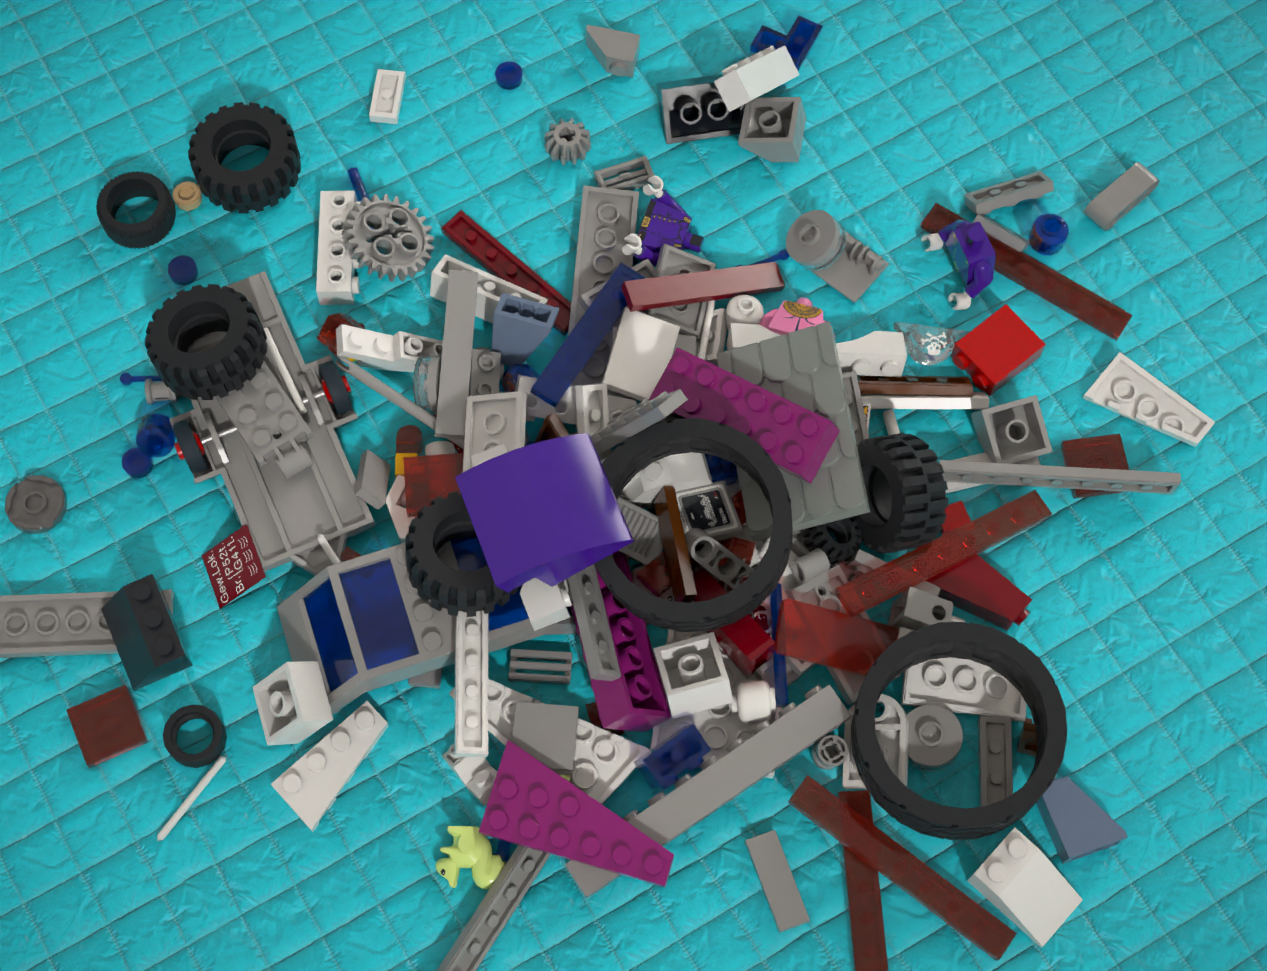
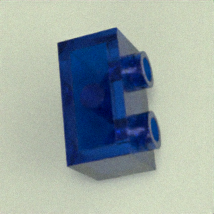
M690 724L679 729L637 759L634 764L651 789L662 787L664 790L679 780L677 775L687 768L688 771H691L704 762L702 757L710 752L711 749L696 726Z

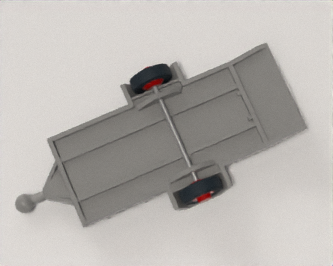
M263 271L227 285V287L233 288L235 292H241L247 297L248 302H251L263 328H268L307 410L306 413L300 415L312 431L313 437L301 444L311 458L313 465L289 479L285 478L275 460L261 467L215 396L213 400H202L201 397H198L197 400L190 399L194 409L169 420L178 441L174 443L180 460H186L194 476L195 484L216 477L219 474L222 475L242 526L248 525L264 572L291 561L316 576L326 567L333 565L317 540L318 534L324 535L338 559L342 562L347 537L376 526L366 502L355 495L357 481L334 431V428L356 420L358 416L354 413L348 396V392H351L345 375L340 376L331 355L305 365L267 274ZM216 331L199 337L189 346L186 353H199L213 348L225 337L227 332ZM267 346V353L263 356L264 361L297 409L273 355ZM331 584L328 586L332 594L330 608L334 613L341 615ZM344 591L351 612L354 607V599L350 593Z

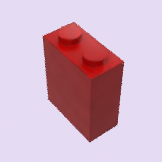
M1005 304L957 341L952 350L951 357L959 369L965 370L971 376L973 383L978 389L984 390L991 396L1041 356L1046 344Z

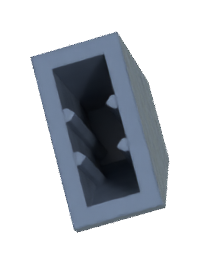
M503 293L494 311L492 352L501 353L500 363L519 368L551 332L559 313V308Z
M1055 776L1050 787L1036 802L1062 865L1120 844L1128 838L1126 831L1068 776L1057 779Z

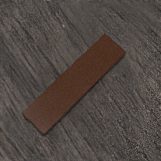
M857 375L861 394L972 396L973 385L968 377L909 375L883 377Z
M663 486L654 503L675 602L691 603L697 592L674 486Z

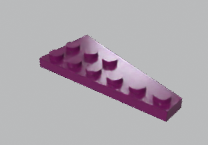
M507 740L480 825V834L666 888L674 860L672 852Z

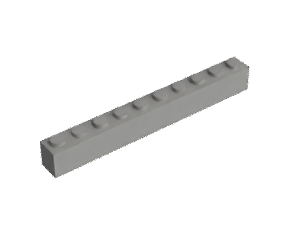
M830 684L823 689L820 685H817L804 695L807 700L797 707L794 702L778 712L781 718L772 724L768 720L764 721L752 730L755 734L753 737L745 742L742 738L736 740L726 748L729 752L719 760L716 755L700 765L703 771L694 777H691L689 773L674 783L675 790L667 795L663 791L647 801L650 807L641 813L635 809L622 819L664 847L850 719L851 714ZM572 860L565 864L587 899L621 876L617 873Z

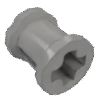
M145 380V396L148 405H154L157 401L172 400L173 403H177L180 400V395L172 392L170 387H166L163 381Z

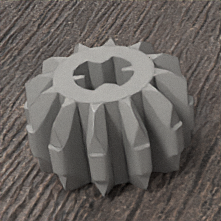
M560 118L559 125L551 123L549 131L544 136L546 142L545 151L547 154H551L553 162L561 159L563 166L567 161H571L575 166L577 158L585 160L586 152H589L591 149L589 130H585L583 122L575 124L573 118L566 123Z

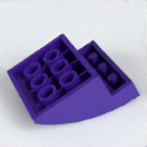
M588 433L558 437L524 446L485 461L455 477L496 587L506 592L512 591L533 578H537L553 587L634 542Z

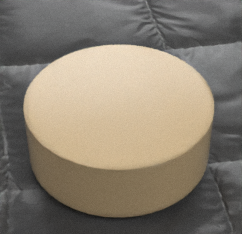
M182 182L173 190L175 204L182 210H194L202 202L201 190L194 182Z

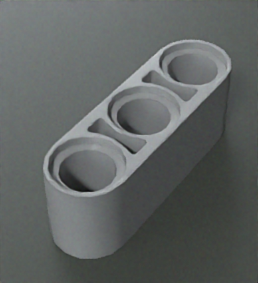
M1137 162L1097 195L1085 208L1084 214L1103 231H1107L1144 200L1157 187L1160 180L1140 162Z
M693 528L685 533L688 554L732 589L740 585V581L744 576H750L753 573L754 569L704 530ZM705 540L703 548L695 551L696 544L699 541ZM727 557L726 564L721 568H717L719 561Z

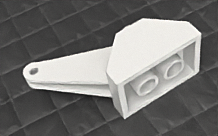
M693 452L675 454L651 463L638 472L624 487L620 494L621 498L643 509L655 504L654 501L663 486H674L675 492L712 484L713 481L705 454Z

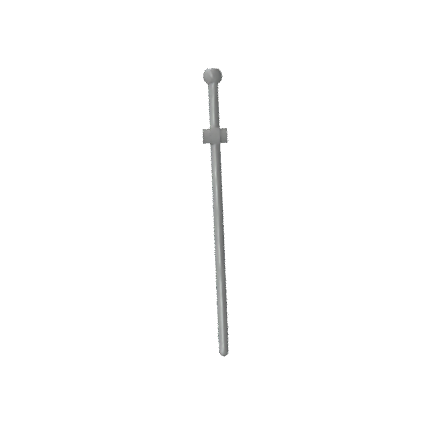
M343 356L338 357L349 365L348 368L336 361V365L433 430H436L437 417ZM447 438L464 449L465 439Z

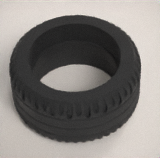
M132 171L131 173L127 172L126 174L118 175V177H114V179H111L110 182L104 185L97 198V216L104 231L115 243L126 248L141 249L159 243L162 238L169 234L175 222V204L167 186L159 178L149 173ZM150 197L158 201L154 213L142 222L126 224L115 220V215L120 206L132 198Z

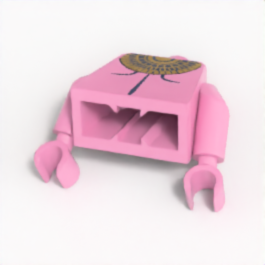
M799 298L796 302L783 301L779 309H773L763 315L759 325L779 335H787L790 332L816 326L827 321L823 320V310L821 308L813 307L812 302L807 298Z

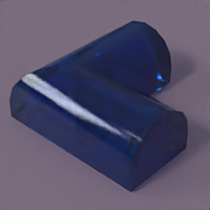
M799 15L787 35L762 25L751 43L750 51L756 54L772 45L775 50L786 46L797 71H799L821 33L823 26Z

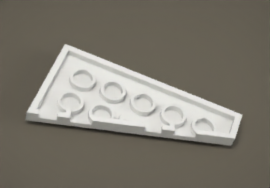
M488 679V731L506 746L507 740L512 742L516 701L544 703ZM455 687L449 693L453 699H455ZM579 718L574 771L551 770L562 775H571L570 783L603 805L648 755L651 749Z

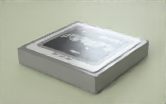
M725 481L676 492L684 535L693 528L704 530L717 541L742 535L743 529ZM705 540L699 541L696 546L705 544Z

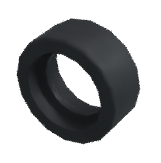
M189 705L178 709L171 714L165 723L163 731L165 748L175 761L185 767L199 768L211 764L224 750L227 739L225 726L215 712L201 705ZM203 719L212 727V742L208 748L197 754H188L182 751L177 744V732L189 720Z

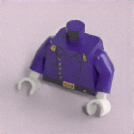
M652 176L648 178L653 187L647 184L643 186V192L648 196L655 195V199L651 198L638 235L630 234L624 238V241L629 244L622 247V252L625 255L634 253V257L641 261L648 259L653 267L657 266L660 249L664 244L683 251L686 249L700 253L704 237L690 233L692 218L666 190H662L663 181L660 177Z
M956 220L940 229L939 234L924 235L921 238V242L930 240V247L925 250L926 252L940 250L943 246V241L946 242L947 251L965 287L964 293H951L948 301L957 302L953 310H967L970 307L971 298H975L993 281L996 255L980 222L971 223L966 220Z

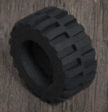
M243 102L234 103L232 107L227 108V105L220 107L219 111L215 114L211 112L205 117L206 121L204 123L200 122L195 128L196 134H193L189 141L188 158L201 192L214 205L220 206L222 204L223 210L233 212L234 209H238L239 213L247 214L249 210L260 212L264 211L263 207L268 205L273 207L279 204L278 199L281 197L285 199L291 193L290 187L296 186L299 180L298 174L301 172L300 153L291 126L287 124L286 119L281 114H275L274 109L268 106L260 108L258 103L250 102L249 105H244ZM256 145L269 150L265 160L252 169L234 171L221 166L225 157L236 148Z
M208 284L207 287H202V285L192 286V289L186 292L183 289L177 292V296L173 299L168 298L162 304L163 307L161 309L157 308L152 315L153 322L149 321L145 347L150 361L166 387H170L172 392L177 395H185L188 399L197 400L198 397H201L202 400H213L214 396L219 395L220 398L228 396V392L234 389L236 391L244 387L243 383L245 381H251L256 376L255 370L256 368H261L265 360L263 356L267 353V336L251 302H248L246 296L241 292H235L233 288L223 286L221 289L217 284ZM216 331L227 332L225 337L213 348L199 353H186L189 346L199 337Z
M900 433L864 439L857 444L870 512L853 516L850 520L852 522L857 521L858 525L855 529H861L862 534L858 537L862 538L864 545L880 553L919 548L929 544L942 529L940 525L946 519L945 508L948 507L946 490H948L947 481L943 479V467L941 464H938V457L935 452L928 449L929 445L915 435Z
M458 491L448 493V498L442 499L439 496L431 500L430 508L423 506L417 512L418 519H412L409 525V534L406 535L407 572H409V581L412 587L417 589V595L423 601L430 599L431 607L438 611H441L442 608L448 609V615L458 616V611H463L467 613V617L476 616V612L483 610L484 614L493 612L495 604L498 603L499 606H503L510 601V594H516L520 586L510 592L496 587L488 565L473 571H460L445 565L436 555L446 542L454 538L464 536L478 538L463 497L458 495Z

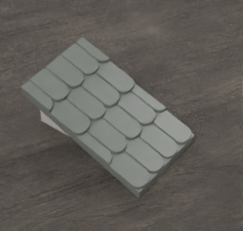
M828 321L790 332L787 335L783 334L762 340L759 343H752L732 349V351L728 350L716 354L718 367L832 421L840 430L811 484L779 469L791 499L793 532L869 513L870 508L833 327ZM737 466L750 537L753 542L771 538L773 518L769 503L759 485L746 471Z

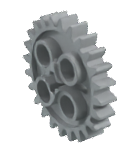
M373 194L370 201L364 197L360 204L355 203L352 210L346 216V221L342 227L346 230L342 239L348 240L345 249L354 251L350 259L359 258L361 260L358 268H362L365 265L369 267L368 275L376 271L378 272L379 280L387 274L390 282H393L397 275L401 281H404L407 275L413 278L417 272H421L431 259L430 254L434 250V246L431 243L434 240V236L428 235L432 227L423 226L426 216L417 217L416 214L419 209H408L409 201L401 205L399 204L398 196L393 201H390L387 194H384L380 201L378 196Z

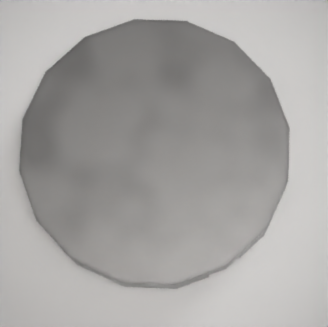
M32 475L11 487L6 496L5 511L10 522L18 530L28 534H41L53 529L63 519L67 510V498L64 490L54 479L44 475Z

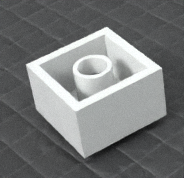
M714 632L653 648L672 719L733 703L728 674Z
M318 661L286 662L252 687L267 745L298 744L333 720L331 706Z

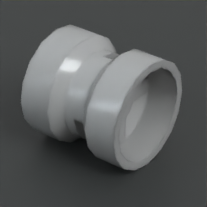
M837 735L823 737L813 745L811 750L814 764L824 770H830L841 765L848 756L846 742Z

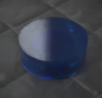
M503 62L496 68V82L501 88L513 90L521 85L523 74L521 67L517 63Z
M182 255L170 261L168 274L174 283L188 285L197 278L198 268L191 257Z
M131 448L122 457V467L132 478H143L153 469V458L144 448Z

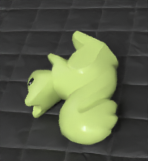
M447 826L448 833L453 836V844L449 847H440V851L449 855V858L439 859L435 864V868L442 877L448 880L449 886L452 888L457 886L460 869L471 868L475 884L481 889L490 890L506 865V862L502 861L499 854H492L491 843L486 835L479 833L480 827Z

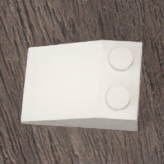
M1015 827L967 880L1041 948L1083 900L1043 852Z

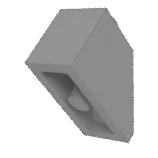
M587 25L586 45L604 70L616 76L633 77L640 52V35Z

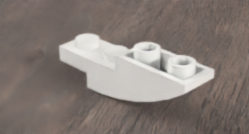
M343 324L336 328L337 356L356 359L357 366L388 371L428 372L431 358L433 356H442L443 341L402 331H398L392 336Z

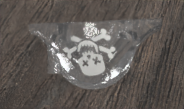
M901 322L893 323V328L897 332H903L907 354L915 362L924 366L936 365L946 360L950 356L955 343L969 333V331Z

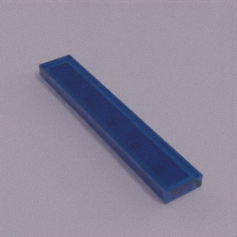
M621 262L534 383L530 393L556 408L618 320L625 307H627V302L621 288L623 282L645 279L646 277Z

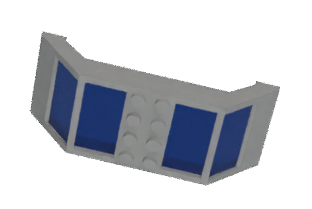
M464 536L454 538L446 542L436 554L445 565L460 571H473L488 565L479 540L476 537ZM405 543L328 566L277 606L292 662L318 661L332 714L340 712L339 709L367 691L455 664L456 616L448 615V609L442 608L441 611L432 608L430 599L423 601L417 595V589L413 588L409 581ZM522 585L516 594H510L509 602L503 606H499L498 603L495 604L494 611L488 613V653L542 635H578L571 606L567 607L570 618L534 631L520 595Z

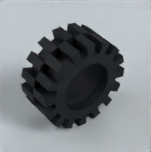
M851 517L806 528L803 531V537H808V539L804 543L806 546L811 545L812 549L809 552L816 548L821 549L828 557L830 564L842 563L854 554L862 543V538L858 537L862 534L861 529H855L858 525L857 521L852 522L850 520ZM827 529L834 533L838 542L831 538Z

